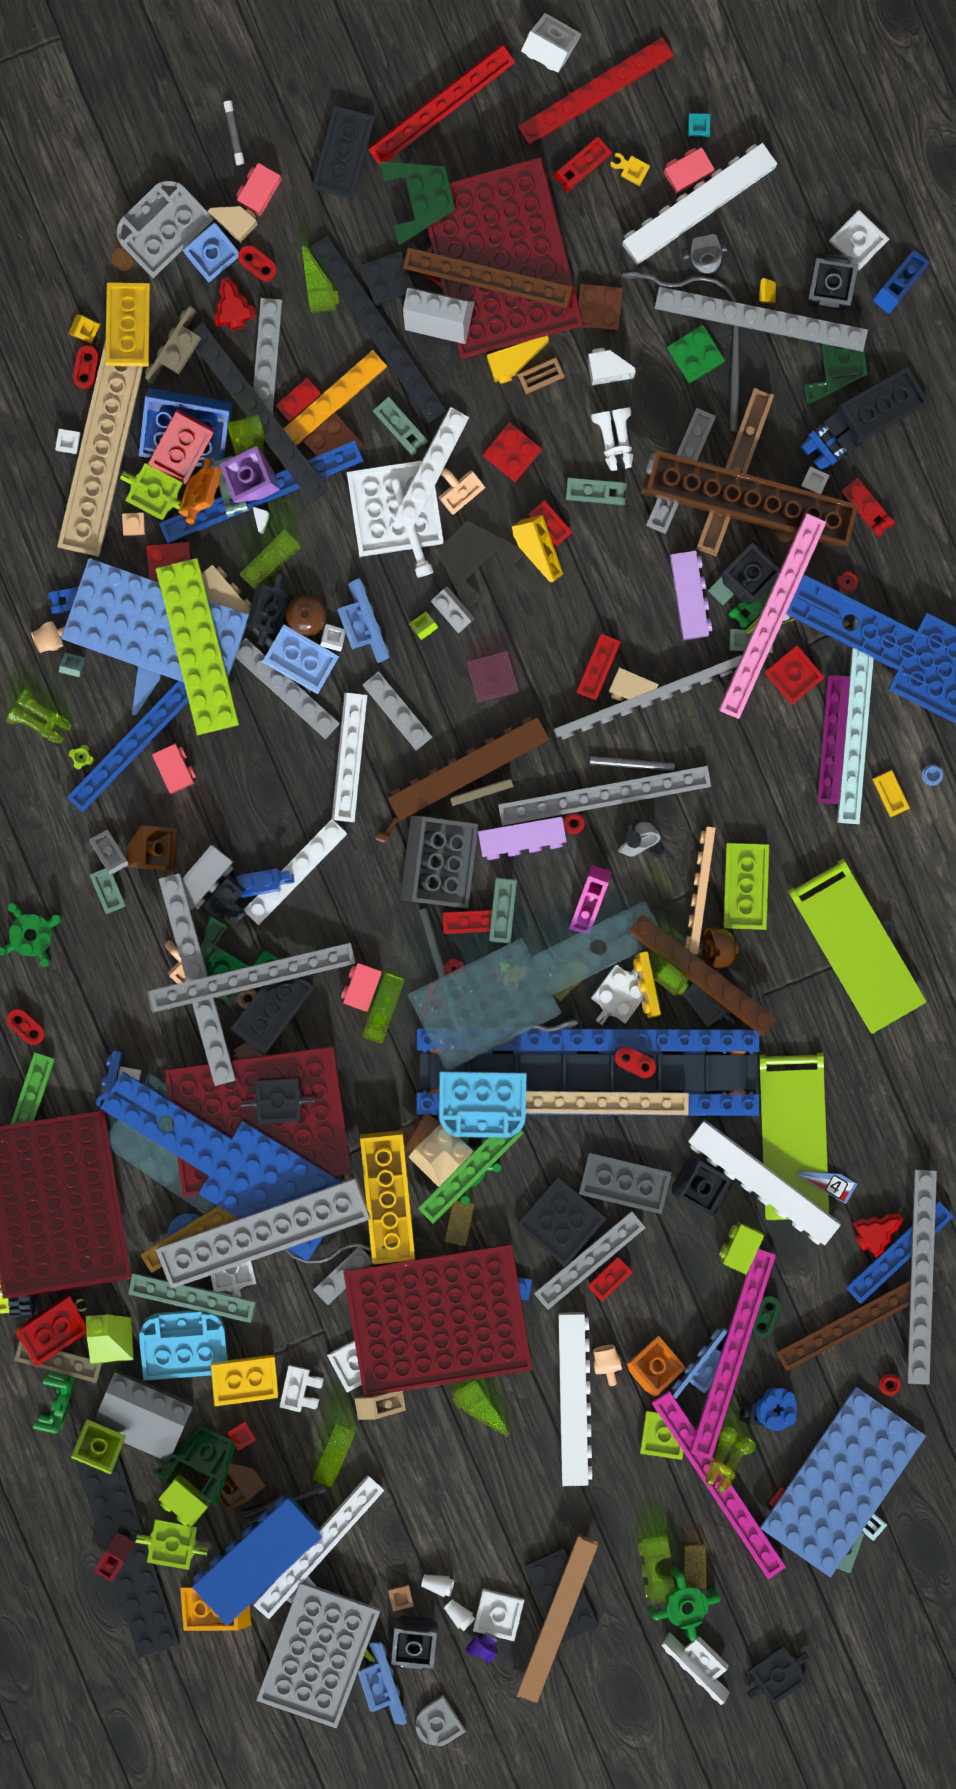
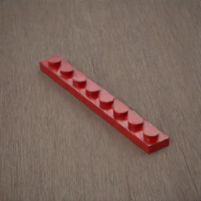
M663 37L519 125L520 133L529 146L668 61L673 57V53Z
M499 45L370 145L367 149L380 166L379 162L382 161L388 162L513 65L515 62L504 45Z

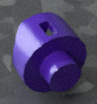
M487 1632L484 1636L476 1634L467 1645L466 1651L469 1655L484 1658L487 1665H489L498 1653L497 1648L494 1646L497 1643V1639Z

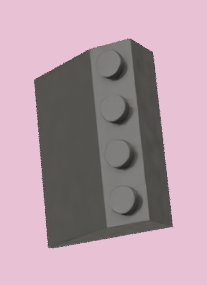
M411 816L401 900L468 908L479 824Z
M116 1370L94 1423L125 1435L123 1443L167 1461V1458L175 1450L195 1403L120 1370Z

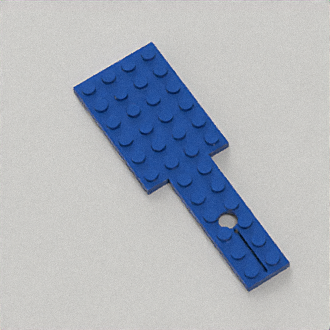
M806 575L802 576L786 615L897 670L888 690L956 724V627L925 613L917 631ZM848 614L854 615L858 621V626L853 631H847L842 625L843 618Z
M124 1071L100 1108L209 1175L199 1195L238 1219L342 1183L338 1178L247 1122L243 1121L234 1137L231 1138ZM170 1116L174 1120V1128L169 1132L160 1130L158 1127L160 1117ZM323 1236L287 1249L308 1261Z

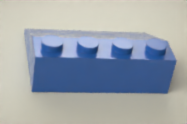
M149 388L145 396L139 456L152 457L178 409L215 429L196 466L202 467L206 458L211 459L213 462L225 458L233 402Z

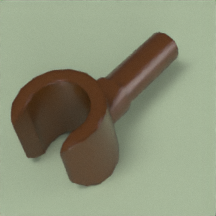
M394 817L386 832L379 830L376 841L382 844L387 843L390 833L399 819Z

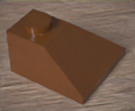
M141 825L127 845L126 860L128 866L126 868L175 870L177 828Z
M230 1463L219 1501L229 1512L250 1500L266 1485L253 1468ZM204 1476L203 1479L207 1483L210 1477Z

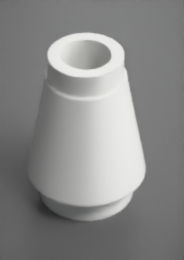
M424 1575L422 1587L443 1597L445 1595L451 1596L454 1580L450 1579V1576Z
M453 1599L444 1607L458 1629L461 1628L464 1631L475 1620L472 1612Z

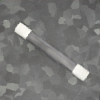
M232 101L224 102V108L236 165H243L245 163Z

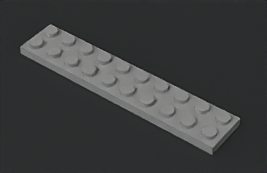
M356 1178L157 1247L156 1252L172 1289L369 1220L371 1216Z

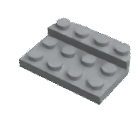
M164 181L155 185L123 216L117 226L116 234L120 245L154 278L214 218L181 184Z

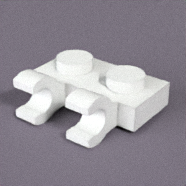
M289 1365L280 1408L301 1412L302 1406L316 1409L319 1399L304 1397L306 1386L321 1388L324 1378L309 1376L310 1369Z

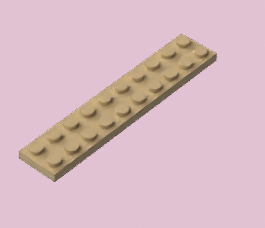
M106 340L57 546L58 548L100 557L144 369V366H106Z

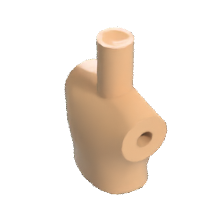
M53 621L43 624L38 630L31 632L39 653L62 648L63 642L61 637L65 627L57 629Z
M604 1345L595 1348L593 1353L596 1374H606L609 1386L616 1385L617 1381L614 1372L623 1369L615 1346Z

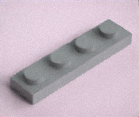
M379 671L363 684V687L416 751L433 738Z

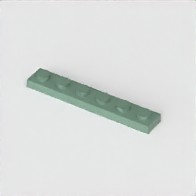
M135 1272L132 1274L128 1293L129 1295L249 1323L253 1321L257 1302L256 1300L187 1284L171 1289L166 1279Z

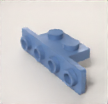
M358 578L348 584L355 603L337 610L351 648L355 649L370 644L377 663H380L389 658V650L382 639L381 628L375 620L373 606L368 601L366 587L361 582V579Z
M722 1327L721 1330L716 1329L710 1337L712 1341L708 1347L704 1345L697 1354L698 1360L694 1364L691 1362L684 1371L686 1374L681 1381L678 1379L671 1388L673 1391L671 1394L675 1399L689 1382L703 1393H706L710 1388L721 1355V1351L716 1346L728 1332L727 1329Z
M370 1642L375 1663L358 1670L369 1710L374 1712L389 1705L395 1724L404 1725L407 1723L405 1718L406 1710L401 1705L399 1699L400 1691L394 1684V1673L387 1662L386 1648L381 1642Z

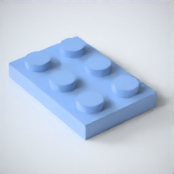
M283 625L263 663L318 694L339 656Z

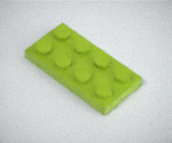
M726 843L723 928L767 929L769 845Z

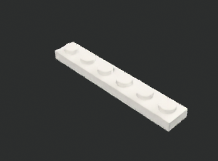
M452 407L448 409L393 517L395 521L410 529L414 527L469 417Z
M344 693L332 820L355 821L367 695Z
M331 819L281 871H290L291 874H294L295 883L281 885V891L258 895L244 909L246 914L260 925L347 833Z

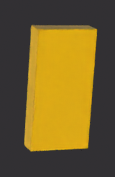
M892 770L872 779L889 817L910 808Z

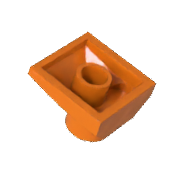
M660 1336L652 1340L636 1356L632 1357L627 1364L633 1377L645 1391L654 1397L658 1396L686 1369Z

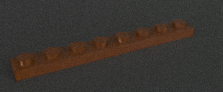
M412 248L407 249L403 269L564 308L569 307L573 287Z
M643 914L640 915L628 931L761 1036H764L777 1020L776 1017Z
M911 1279L776 1351L786 1372L909 1306Z

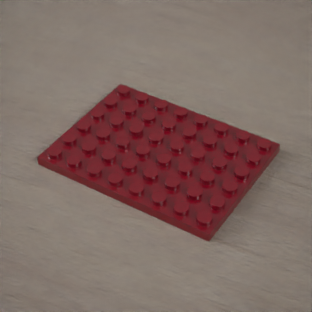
M542 158L450 183L456 210L427 227L434 254L573 287L569 307L564 308L440 278L444 295L475 302L466 344L457 342L461 359L584 326Z
M334 1046L231 1060L236 1080L217 1086L214 1085L209 1064L164 1070L169 1100L229 1137L233 1138L242 1122L245 1121L333 1176L352 1174ZM299 1078L301 1094L315 1095V1103L302 1104V1121L258 1124L255 1107L242 1108L243 1103H241V1099L254 1098L256 1080ZM177 1156L183 1197L199 1195L209 1175Z
M97 1111L0 1126V1286L2 1299L131 1279L105 1112Z
M512 1243L343 1271L364 1397L532 1370Z

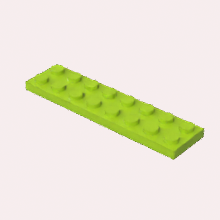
M198 558L156 568L197 735L240 725Z

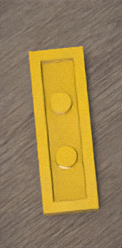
M642 952L635 955L633 964L640 978L638 980V989L640 993H643L644 1001H642V1008L644 1013H647V1017L651 1018L661 1013L648 952Z

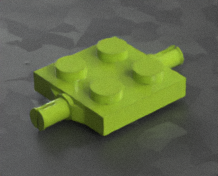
M146 463L141 472L135 477L125 471L122 473L124 476L121 475L120 479L131 484L126 502L164 521L168 512L173 507L178 510L180 509L181 501L178 500V493L183 485L182 482Z
M155 1519L150 1536L140 1534L136 1536V1538L141 1539H136L135 1543L148 1545L149 1551L146 1561L148 1563L189 1570L194 1553L206 1556L208 1553V1546L196 1545L197 1527L185 1526Z

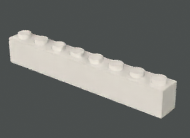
M762 143L759 146L756 144L752 145L745 151L747 153L742 158L737 156L728 163V168L723 171L721 168L711 175L712 179L708 182L701 181L693 188L695 191L689 195L684 193L676 199L677 203L672 207L667 205L658 212L660 214L655 219L650 217L641 224V229L638 231L632 230L624 236L625 240L622 245L635 264L639 265L774 170L777 163Z
M705 1119L689 1138L688 1142L691 1143L690 1148L698 1154L704 1153L708 1156V1162L715 1167L721 1166L725 1169L724 1174L732 1180L737 1178L741 1181V1186L749 1193L754 1191L758 1194V1199L767 1206L771 1204L776 1208L775 1212L784 1219L787 1216L793 1221L792 1225L801 1232L803 1229L810 1234L809 1238L819 1245L821 1242L823 1245H826L840 1227V1222Z
M584 1312L558 1313L562 1486L588 1485V1479H592V1466H588V1458H592L591 1445H587V1437H591V1424H587V1416L591 1415V1404L586 1403V1394H590V1381H586V1373H590V1360H585V1352H589V1339H585V1330H589V1317L585 1318Z

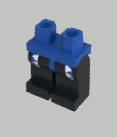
M839 410L810 433L807 440L800 447L807 456L816 449L820 457L814 460L813 464L819 471L828 466L831 468L864 443L858 442L851 429L837 439V436L849 427Z

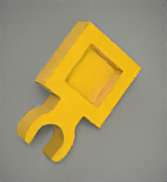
M616 153L615 157L619 158L621 162L620 164L611 162V167L622 169L621 177L640 186L650 166L633 156L627 161L621 154Z

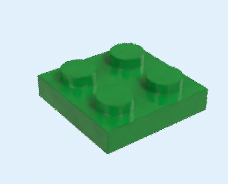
M703 325L666 348L688 384L725 362Z

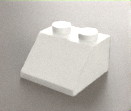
M544 13L530 31L521 52L527 54L529 58L544 64L548 69L559 72L578 42L581 33Z
M605 348L592 350V353L588 355L592 386L634 378L635 368L612 351H605Z

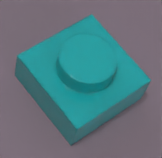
M689 113L688 137H710V114Z

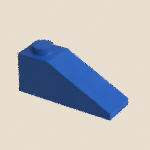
M913 250L883 286L873 302L890 314L930 262Z

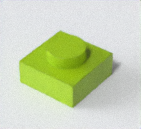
M424 612L409 623L421 640L438 628L427 612Z

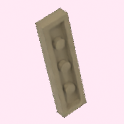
M19 1341L14 1361L34 1366ZM61 1350L37 1367L97 1383L102 1363L91 1364L89 1357Z

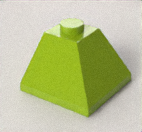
M115 1315L86 1316L87 1342L91 1364L134 1360L132 1318Z
M86 1420L75 1443L71 1458L111 1474L126 1436Z

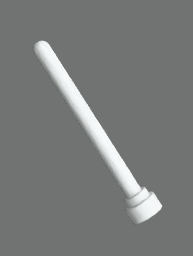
M394 477L391 483L398 505H400L404 493L400 480ZM406 527L417 561L415 569L417 578L433 573L431 564L425 561L415 527L412 529Z

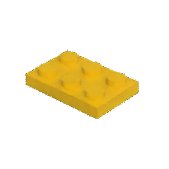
M274 1355L210 1363L215 1406L278 1398Z

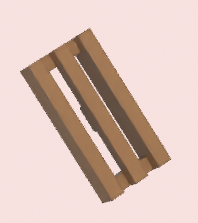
M556 357L517 374L525 394H529L565 377ZM555 364L554 368L524 380L525 376ZM558 371V375L528 388V384Z

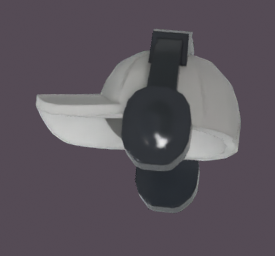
M715 234L694 238L691 254L688 247L682 248L685 265L689 264L692 269L700 274L721 270L727 256H729L727 240H721L720 245Z
M634 819L628 823L626 842L618 849V852L627 856H635L648 848L652 856L659 858L664 853V846L659 841L661 838L659 832L651 823Z

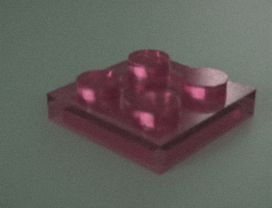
M508 651L467 662L477 703L519 692Z

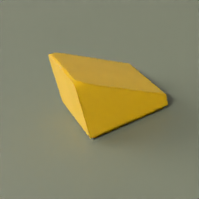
M762 278L759 287V302L774 304L776 301V283Z
M76 315L69 334L92 344L100 324L83 315Z

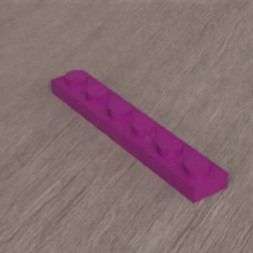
M828 676L817 803L839 804L850 685V677Z

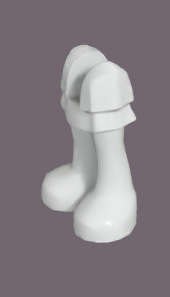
M630 407L612 411L619 446H615L610 411L591 415L592 421L599 424L605 445V461L611 471L617 470V460L615 459L617 454H623L622 459L625 469L632 467V447L629 444L626 420L631 415Z

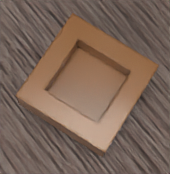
M409 1584L388 1589L393 1611L414 1607Z

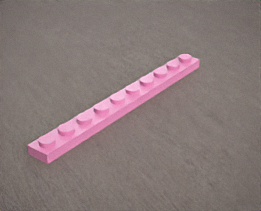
M805 513L718 709L719 711L735 718H740L825 527V521Z

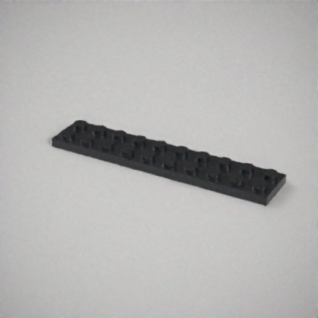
M118 1455L111 1474L75 1459L104 1552L116 1532L127 1536L133 1542L136 1539H141L136 1538L137 1534L145 1535L120 1456ZM135 1543L115 1576L114 1583L138 1657L142 1658L179 1646L180 1642L155 1564L146 1562L149 1551L148 1545Z

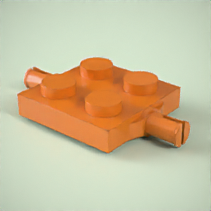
M209 458L204 459L202 469L197 474L189 477L178 513L184 517L187 516L186 522L190 524L195 523L196 515L200 510L208 508L214 503V495L220 483L222 470L216 466L211 468L213 461Z

